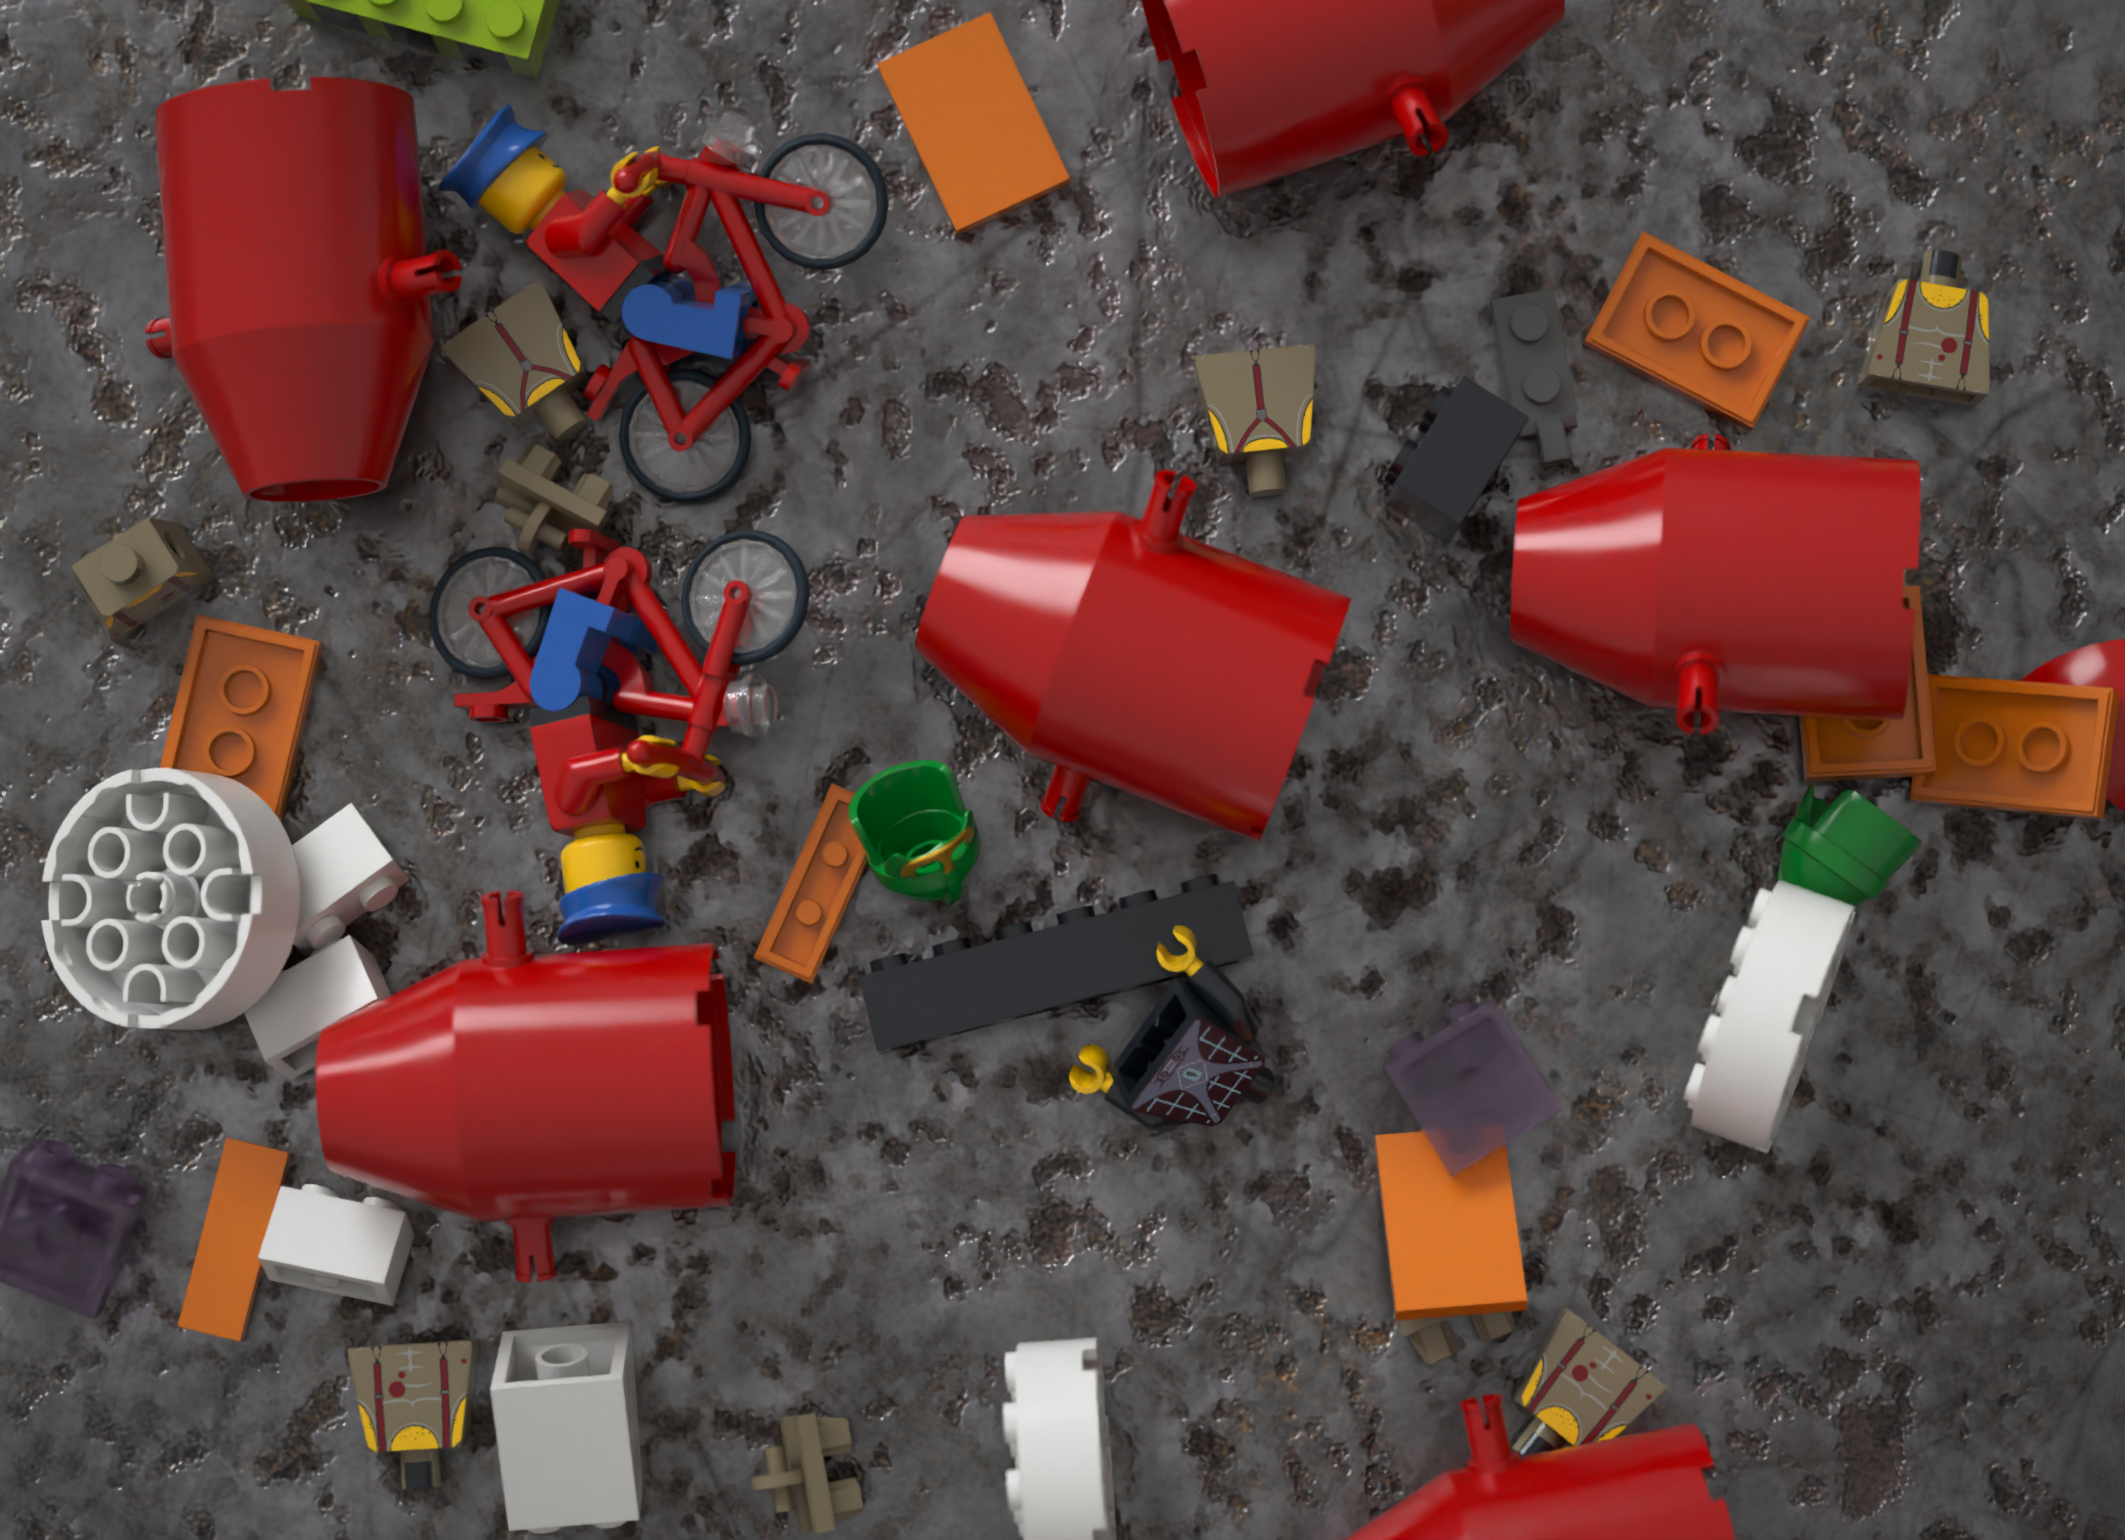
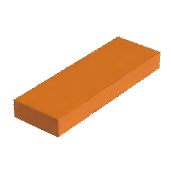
M833 783L828 790L754 955V959L812 985L816 980L868 863L866 852L849 818L848 808L855 793Z
M226 1137L178 1327L239 1342L244 1341L263 1270L258 1256L280 1187L284 1186L292 1157L291 1152Z

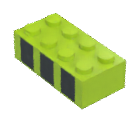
M560 0L287 1L296 15L537 79Z

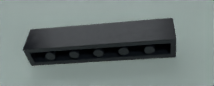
M1210 874L1180 883L1183 894L1158 900L1155 890L1143 891L1119 898L1120 910L1095 915L1093 905L1080 907L1057 914L1058 925L1042 930L1033 931L1031 921L994 930L996 941L971 947L969 937H964L932 946L934 955L932 958L909 963L907 953H901L871 961L869 963L872 973L858 977L877 1052L884 1054L1176 978L1186 977L1188 975L1185 971L1172 972L1166 970L1161 966L1157 958L1159 942L1172 955L1181 956L1188 952L1187 947L1178 941L1173 934V929L1176 925L1185 926L1194 933L1197 940L1195 955L1204 964L1210 960L1217 968L1251 960L1253 952L1235 883L1230 881L1220 884L1218 875Z

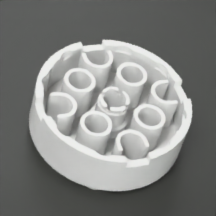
M151 768L143 770L131 769L107 778L85 794L64 819L50 847L42 877V882H50L48 899L49 920H41L47 951L57 974L68 991L90 1012L106 1021L125 1027L200 1030L219 1026L233 1020L257 1003L277 979L291 953L297 931L301 899L300 878L297 861L289 837L278 817L260 796L241 783L220 775L172 768Z
M1782 880L1778 881L1772 892L1760 888L1748 920V925L1752 928L1743 926L1730 963L1735 965L1733 974L1737 975V978L1730 975L1727 977L1716 1007V1013H1719L1720 1017L1713 1014L1710 1015L1698 1047V1052L1703 1053L1701 1061L1706 1062V1064L1696 1063L1683 1100L1688 1101L1687 1108L1693 1110L1691 1126L1765 1153L1769 1152L1806 1063V1054L1817 1024H1820L1852 928L1855 906Z
M1096 1337L1018 1343L1016 1352H1005L1007 1391L1011 1392L1012 1403L1003 1404L1005 1441L1006 1444H1010L1011 1458H1015L1016 1470H1007L1009 1510L1013 1511L1014 1522L1018 1524L1020 1537L1023 1536V1540H1117L1108 1416L1105 1414V1392L1103 1391L1105 1390V1380L1099 1339Z

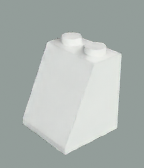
M631 1321L503 1331L490 1391L509 1531L527 1529L532 1533L544 1534L554 1532L563 1526L592 1524L598 1528H614L623 1525L627 1521L639 1520L643 1481Z

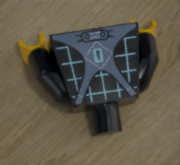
M1181 925L1174 926L1173 934L1178 941L1187 947L1188 952L1181 956L1172 955L1159 942L1157 958L1161 966L1166 970L1172 972L1185 971L1190 979L1187 982L1178 978L1175 979L1110 1069V1058L1107 1052L1100 1046L1087 1044L1081 1048L1078 1057L1080 1061L1091 1066L1096 1072L1090 1073L1078 1065H1073L1069 1073L1071 1086L1077 1092L1089 1094L1100 1089L1106 1093L1105 1101L1144 1127L1153 1130L1190 1123L1215 1126L1224 1120L1239 1098L1254 1104L1263 1103L1269 1097L1274 1085L1273 1072L1264 1066L1266 1055L1256 1039L1259 1025L1244 995L1210 960L1204 964L1195 955L1197 948L1196 936L1190 929Z

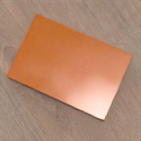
M991 12L877 63L878 72L957 236L1070 184L1068 172Z
M1642 231L1583 345L1751 432L1811 318Z
M1919 585L1903 586L1902 608L1916 609L1909 687L1903 720L1889 719L1888 721L1799 716L1805 782L1899 778L1922 775L1933 776L1936 772Z
M197 614L160 768L210 773L235 780L260 796L273 810L280 822H282L324 644L313 639Z
M1928 674L1936 772L1933 776L1922 775L1912 777L1911 800L1918 803L2103 820L2120 698L2119 691L2114 688Z
M1503 1125L1375 1135V1153L1396 1321L1526 1310L1528 1300Z

